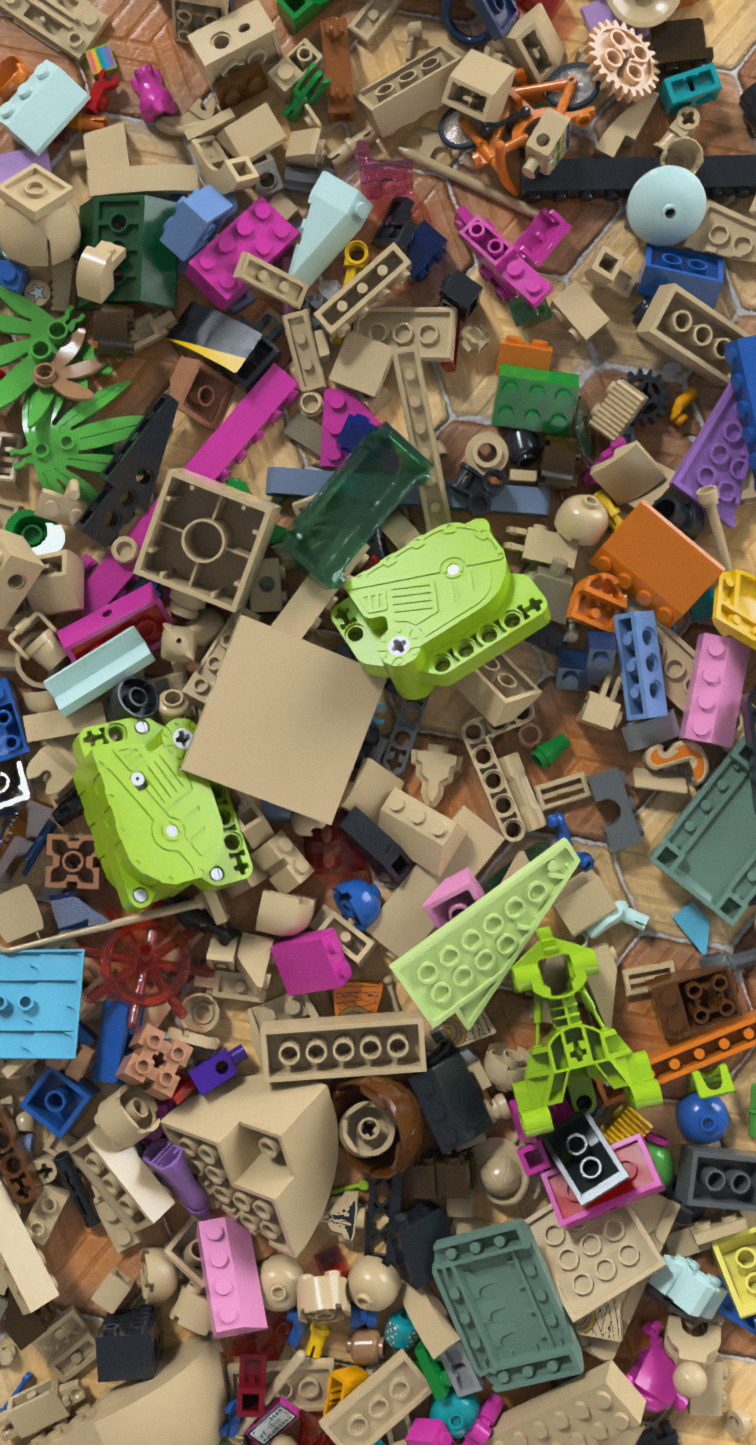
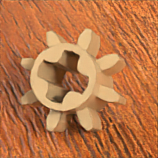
M470 322L458 335V338L461 340L459 348L466 355H469L471 351L478 355L490 342L486 337L489 334V330L481 322L477 326Z

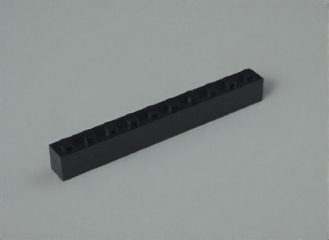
M756 155L703 156V164L695 173V176L700 180L706 196H709L710 199H720L726 195H735V198L741 199L756 195ZM660 157L561 159L549 175L538 172L534 179L523 174L522 168L526 160H522L519 169L520 200H527L528 203H539L542 200L553 199L554 202L561 203L568 201V199L590 202L594 198H605L606 201L628 198L633 186L644 174L652 169L661 167Z

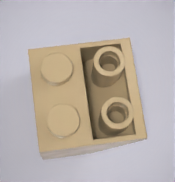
M538 3L511 26L501 39L516 68H524L528 82L534 84L542 83L559 68L565 51V47L542 3Z
M471 49L450 74L441 102L480 121L499 122L517 68Z
M67 549L37 555L45 567L26 595L33 612H40L43 616L83 610L84 559Z

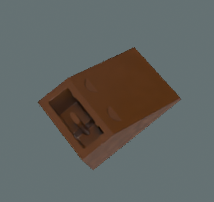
M728 965L670 972L645 980L658 1028L665 1039L742 1016Z

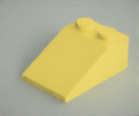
M756 1227L710 1241L712 1255L740 1319L756 1314Z

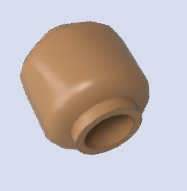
M360 1327L355 1329L353 1336H348L346 1351L351 1353L354 1363L377 1365L380 1359L385 1358L387 1341L379 1329Z

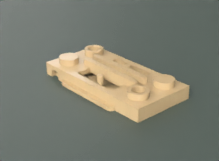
M0 0V9L7 11L13 17L16 25L55 51H64L80 63L86 57L85 51L93 47L110 22L109 17L92 6L88 0Z

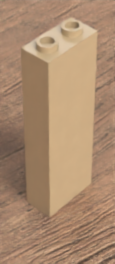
M464 805L459 808L451 820L458 823L468 832L442 875L439 877L415 863V867L382 904L377 920L365 930L368 932L365 936L372 940L375 945L379 943L384 945L388 949L386 954L395 961L422 942L435 927L422 905L444 879L467 867L475 877L505 839Z

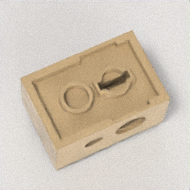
M259 0L245 4L241 8L187 35L199 71L214 96L212 84L257 60L266 75L284 58L276 28Z
M0 529V629L4 630L45 565L23 536Z

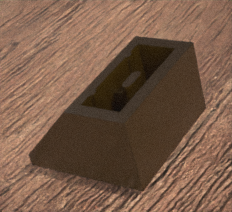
M11 1290L9 1291L4 1330L20 1351L48 1330L57 1314L53 1300L34 1312L23 1315Z

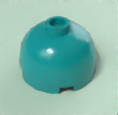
M451 1384L445 1399L436 1401L433 1393L431 1394L428 1404L430 1419L443 1420L453 1439L464 1438L467 1432L472 1431V1426L481 1410L480 1400L476 1393L458 1397Z

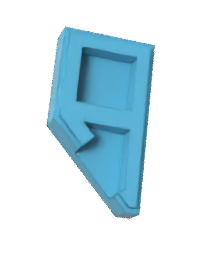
M691 900L671 917L699 952L704 955L707 953L710 921L694 901Z

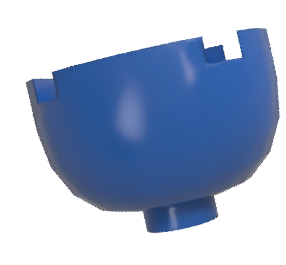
M353 878L347 879L332 888L333 891H336L333 894V898L345 919L350 917L355 922L353 926L360 932L365 931L377 920L381 912L379 898L382 895L375 884L370 885L363 879Z
M694 1091L680 1098L675 1107L677 1128L685 1138L696 1144L708 1145L715 1143L724 1136L728 1129L729 1114L726 1105L719 1096L700 1099L697 1091Z

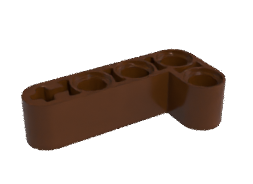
M0 1103V1137L3 1133L9 1137L7 1147L2 1146L0 1142V1170L15 1201L28 1203L36 1200L42 1194V1181L9 1110ZM13 1158H17L20 1161L21 1167L18 1172L12 1168ZM26 1174L25 1178L18 1181L17 1177ZM30 1185L31 1190L25 1194L24 1189Z

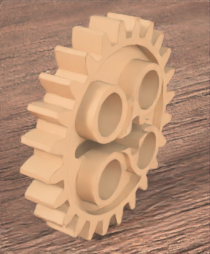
M605 20L603 23L599 22L586 35L587 38L583 41L585 47L582 49V52L587 55L583 62L590 64L587 72H594L595 76L592 80H599L601 82L600 89L602 90L606 87L608 89V96L615 93L617 101H620L623 97L626 103H629L631 100L635 103L640 99L644 100L656 88L655 85L659 82L656 76L660 71L655 68L659 62L652 59L655 51L647 49L650 43H643L641 41L643 35L639 34L636 36L634 34V27L627 30L625 22L619 26L616 20H613L611 24L608 20Z

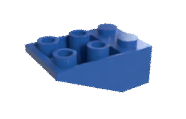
M7 677L0 679V763L30 753L23 722L22 705L15 683Z

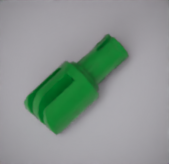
M311 62L293 88L295 96L282 112L285 118L291 115L288 121L292 123L297 122L299 116L304 111L305 104L308 103L309 106L315 105L332 81V79L327 77L313 93L325 75L322 70H318L305 86V83L317 68L313 62Z

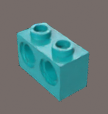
M713 62L664 79L658 93L666 116L678 113L683 107H696L716 100L722 85Z

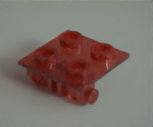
M265 1309L268 1328L238 1335L233 1341L230 1355L240 1357V1352H267V1361L279 1360L287 1342L286 1339L293 1328V1322L287 1320L286 1313Z

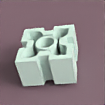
M664 1254L663 1259L667 1266L654 1273L648 1282L661 1293L670 1297L676 1305L689 1315L701 1316L712 1320L728 1293L727 1290L720 1286L722 1281L710 1273L704 1274L699 1270L701 1265L690 1257L685 1259L678 1254L675 1257Z

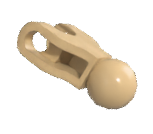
M669 1314L665 1328L664 1350L675 1363V1370L672 1376L674 1388L681 1396L697 1398L703 1394L708 1384L704 1371L705 1367L711 1365L717 1359L718 1350L721 1345V1325L709 1322L706 1333L702 1336L694 1337L684 1331L680 1316Z

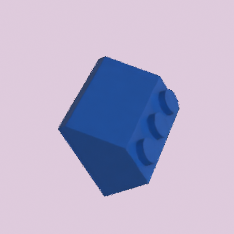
M647 243L638 279L637 294H641L649 299L654 297L660 285L675 283L714 310L723 285V258L672 246H656Z

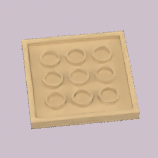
M551 1203L524 1220L531 1228L561 1302L573 1323H577L667 1266L631 1205H627L567 1231L560 1227Z

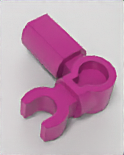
M490 1393L485 1398L478 1418L472 1426V1431L467 1432L465 1440L460 1445L485 1444L492 1432L491 1427L494 1425L504 1405V1401L499 1396Z

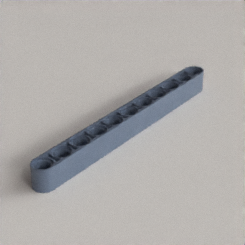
M286 467L267 468L265 494L268 496L304 499L342 485L349 503L362 504L365 502L372 505L422 508L416 478ZM444 480L450 511L467 512L469 499L451 490L447 486L450 480ZM487 484V486L491 489H497L500 487V484ZM505 485L500 495L490 497L492 506L488 514L547 518L550 516V489ZM476 499L472 502V507L474 510L482 512L486 509V504L483 500Z

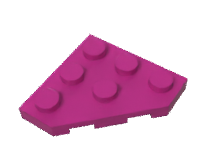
M324 388L320 468H352V470L398 472L400 444L351 390Z

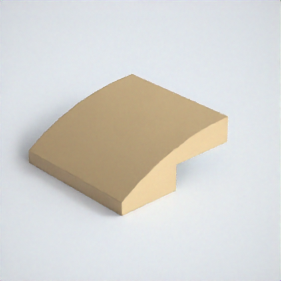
M638 441L615 449L613 458L591 466L590 475L618 506L646 493L662 481L666 475Z
M363 758L355 781L348 782L339 807L349 813L356 806L378 825L380 810L394 787L402 790L404 781L371 758Z
M72 1304L57 1315L48 1330L31 1344L47 1359V1367L65 1383L96 1359L95 1337L97 1334L84 1316Z

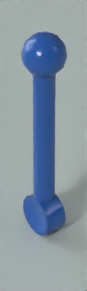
M30 1371L23 1376L21 1383L11 1397L20 1393L24 1386L33 1378V1374ZM8 1401L3 1408H0V1413L7 1409Z

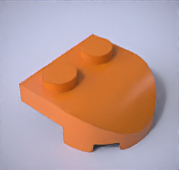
M598 573L583 578L572 590L565 618L596 631L615 632L613 615H618L620 610L627 608V596L622 593L618 585L621 582L609 573Z

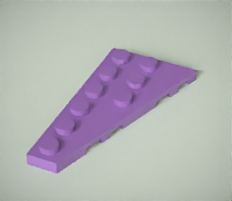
M730 382L669 482L671 487L705 512H707L706 508H703L702 504L698 503L696 491L704 486L716 485L720 496L716 505L721 523L728 529L734 528L736 521L734 515L737 505H740L742 496L740 495V490L749 467V453L742 437L743 427L741 418L736 410L737 400L735 391L731 387Z

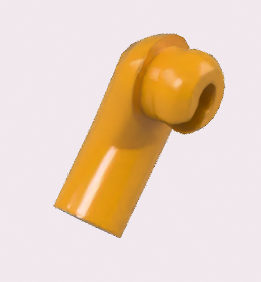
M688 387L676 398L669 416L671 422L674 421L677 426H681L688 419V415L683 410L698 396L696 389Z

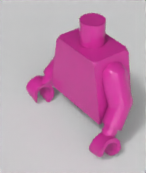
M647 1321L642 1327V1331L650 1336V1345L639 1352L630 1373L626 1377L646 1400L644 1410L660 1413L673 1406L678 1412H682L687 1406L689 1399L681 1396L674 1388L672 1376L675 1370V1363L664 1350L663 1338L659 1335L663 1325L660 1321H654L653 1323Z

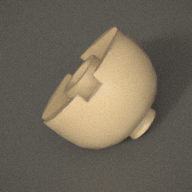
M586 494L573 495L567 498L558 509L554 520V526L565 539L569 541L572 538L580 540L579 545L593 546L599 543L609 523L608 511L596 497Z
M494 1042L489 1044L483 1065L486 1076L498 1090L503 1092L513 1091L512 1083L524 1080L529 1056L528 1050L517 1045V1051L506 1048L509 1044L507 1042Z
M144 1248L140 1252V1261L145 1260V1265H143L142 1270L140 1269V1279L146 1305L167 1300L176 1291L178 1280L183 1278V1272L162 1253L163 1248Z
M273 1255L269 1257L268 1260H265L257 1268L264 1308L273 1312H285L297 1305L296 1284L298 1283V1276L305 1274V1272L292 1257L287 1255Z
M369 1255L359 1257L355 1264L352 1265L347 1278V1288L350 1298L358 1307L377 1312L386 1309L394 1302L402 1283L400 1275L392 1265L388 1268L381 1264L383 1259Z

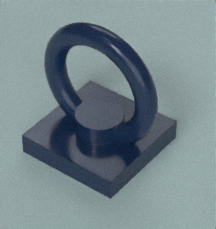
M443 0L440 9L441 20L447 33L458 43L469 47H479L487 44L492 39L494 42L502 39L521 14L515 0H472L487 29L480 35L471 36L461 32L452 20L451 6L455 0Z

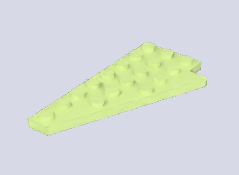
M563 837L389 965L433 1029L454 1013L467 1031L471 1029L581 862L566 838Z

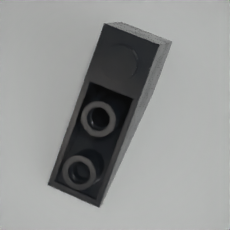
M354 806L339 823V828L381 880L400 884L415 867V864L403 848L358 807Z

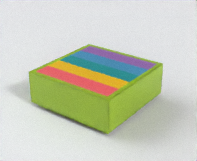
M109 43L85 51L94 79L98 78L99 72L102 69L106 70L107 75L119 71Z

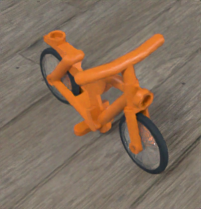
M584 62L565 64L555 70L547 82L529 85L525 69L518 68L515 76L519 87L511 86L500 121L509 117L513 109L518 113L524 106L530 108V116L528 118H521L512 130L511 140L506 143L500 140L507 125L505 124L494 129L487 142L485 139L488 135L482 136L480 128L484 125L490 126L492 122L480 121L452 107L440 120V139L447 147L454 150H468L475 147L477 152L472 153L476 169L486 164L492 166L509 194L517 198L520 195V189L510 177L505 162V155L527 143L529 136L524 133L526 128L533 122L540 120L547 109L539 108L534 110L529 103L548 100L554 106L550 108L571 118V125L576 124L581 128L586 127L592 122V118L596 117L594 105L585 109L582 108L595 100L599 94L601 82L599 80H592L595 74L594 72H587L590 64Z

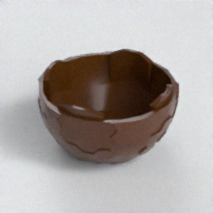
M385 1075L349 1077L339 1082L332 1089L331 1099L338 1124V1145L345 1152L348 1163L358 1172L365 1173L373 1179L391 1178L398 1173H402L415 1159L422 1144L424 1121L422 1108L414 1091L402 1082ZM362 1101H372L383 1111L388 1109L396 1123L395 1136L391 1146L383 1153L370 1158H359L349 1153L342 1145L339 1137V1123L342 1116L349 1108ZM363 1123L362 1133L364 1135L368 1133L371 1136L370 1130L373 1129L370 1124L366 1126Z

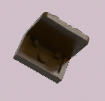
M701 18L664 21L660 25L651 28L653 51H655L654 60L659 62L655 67L660 71L657 76L676 75L712 62L714 58L713 47H706L704 24Z

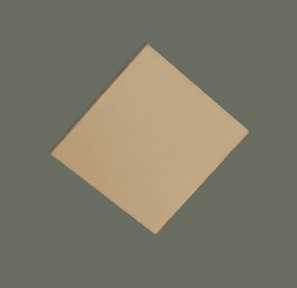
M239 615L180 769L332 825L387 678L369 675L363 670L359 662L244 615Z

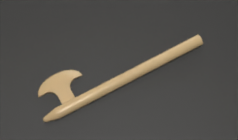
M418 128L411 132L422 141V146L418 152L401 146L397 148L398 152L407 159L533 219L540 211L538 208L432 159L431 156L436 149H444L451 152V148L442 142L439 133L434 130Z

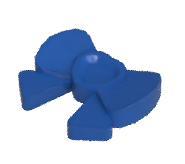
M237 1398L233 1402L230 1401L224 1411L227 1413L228 1421L219 1428V1433L222 1437L227 1435L233 1438L239 1431L238 1423L241 1417H236Z

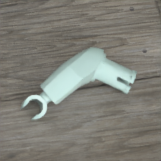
M617 900L615 901L618 907L616 911L590 926L583 933L578 934L585 937V943L581 946L587 945L589 937L595 939L608 928L621 923V921L643 932L650 916L628 907L627 901Z

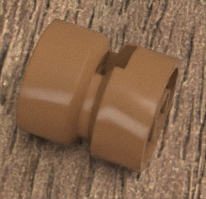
M81 1044L77 1046L76 1060L46 1059L45 1065L57 1071L64 1069L66 1076L79 1082L87 1071L96 1051Z

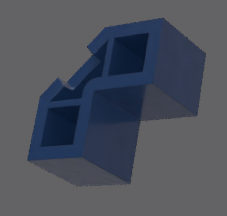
M588 630L584 651L558 649L554 669L555 689L583 691L612 673L616 656L615 632Z

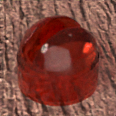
M67 126L63 128V142H59L60 133L54 138L53 142L56 145L64 146L70 142L71 131Z

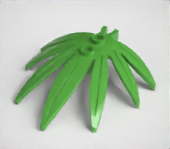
M0 284V299L12 311L27 319L24 320L0 314V333L31 336L28 339L0 346V368L28 355L0 381V410L15 402L35 384L32 378L34 368L44 362L51 364L54 356L77 328H81L87 322L86 316L83 313L71 321V317L75 314V309L72 305H69L65 315L55 320L32 301ZM85 341L81 351L69 365L81 362L79 358L83 361L98 358L94 356V347ZM107 363L97 373L111 375L113 371L110 364ZM87 377L70 380L88 388ZM39 387L29 413L28 429L33 428L41 420L52 404L57 392L53 387Z
M123 381L94 393L95 397L92 400L81 401L68 411L56 425H53L66 397L56 392L54 400L45 415L33 428L28 429L29 413L38 391L34 384L26 392L22 407V424L28 445L21 450H9L10 456L13 458L17 456L27 458L22 459L18 464H14V469L18 472L26 469L27 466H35L42 487L64 494L65 490L57 480H60L67 487L71 479H76L79 482V497L91 503L99 492L85 480L68 471L67 466L101 473L113 455L79 453L125 441L144 416L110 418L73 430L71 429L106 407L132 385L131 381ZM143 469L139 470L136 476H144Z

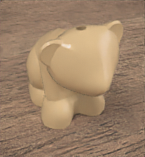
M205 607V609H199L200 613L196 620L190 619L179 626L163 623L161 658L175 662H194L195 658L203 659L226 624L222 614L212 607Z

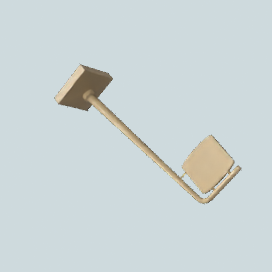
M24 884L0 894V934L7 943L34 932L37 933L39 940L10 948L2 946L0 942V951L4 953L17 952L198 908L200 910L206 908L216 925L227 922L230 915L219 890L206 892L199 888L200 894L195 895L194 899L41 939L38 930L44 928L42 914L28 885Z

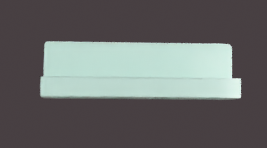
M131 626L49 677L43 684L54 697L61 714L66 717L119 684L124 678L132 676L156 660L148 644L135 626Z

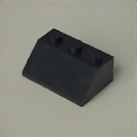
M460 1051L426 1066L427 1072H413L408 1078L442 1153L468 1143L494 1126Z

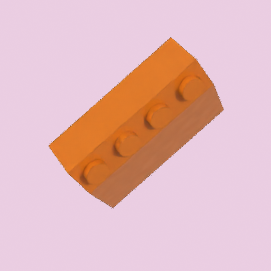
M643 499L601 544L589 560L600 572L615 576L621 582L618 584L620 588L647 611L654 610L655 618L668 629L689 610L726 569Z

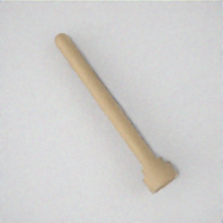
M716 485L704 486L696 491L698 503L702 504L703 508H706L720 563L726 568L724 572H731L733 566L716 506L720 497Z
M298 1350L269 1385L266 1391V1406L305 1360L306 1352L304 1350ZM243 1417L239 1422L237 1435L233 1438L226 1435L222 1437V1441L231 1445H243L244 1434L257 1417Z

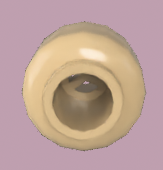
M169 689L159 695L157 718L160 723L166 726L168 722L176 718H191V703L188 698L184 697L182 690Z

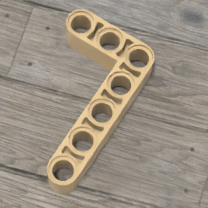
M532 705L527 707L528 716L524 720L515 718L511 722L504 723L500 730L493 729L490 722L483 715L466 722L460 730L462 741L499 831L506 840L511 842L521 840L525 835L526 829L489 738L531 721L534 716ZM469 725H475L479 728L480 734L475 740H471L466 736L465 731ZM480 749L487 750L490 755L489 761L485 764H480L476 760V753ZM491 773L498 775L500 780L499 785L493 789L486 785V777ZM500 798H506L510 804L509 809L504 813H500L496 809V802ZM511 822H516L519 825L520 830L515 837H509L506 833V827Z

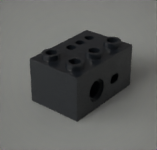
M142 1304L138 1308L116 1309L113 1314L107 1313L95 1337L98 1382L154 1378L164 1351L161 1306L154 1307V1304Z

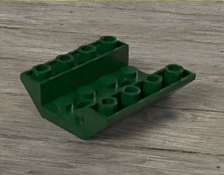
M148 195L97 196L79 207L81 239L80 247L78 248L77 267L87 246L95 248L101 240L124 247L126 250L125 259L113 271L114 275L116 271L123 270L124 277L120 282H114V290L103 303L145 304L151 310L176 309L178 256L160 241L165 231L163 225L176 212L174 209L176 202ZM119 218H125L126 225L124 228L116 230V221ZM76 286L75 310H98L96 302L77 295Z

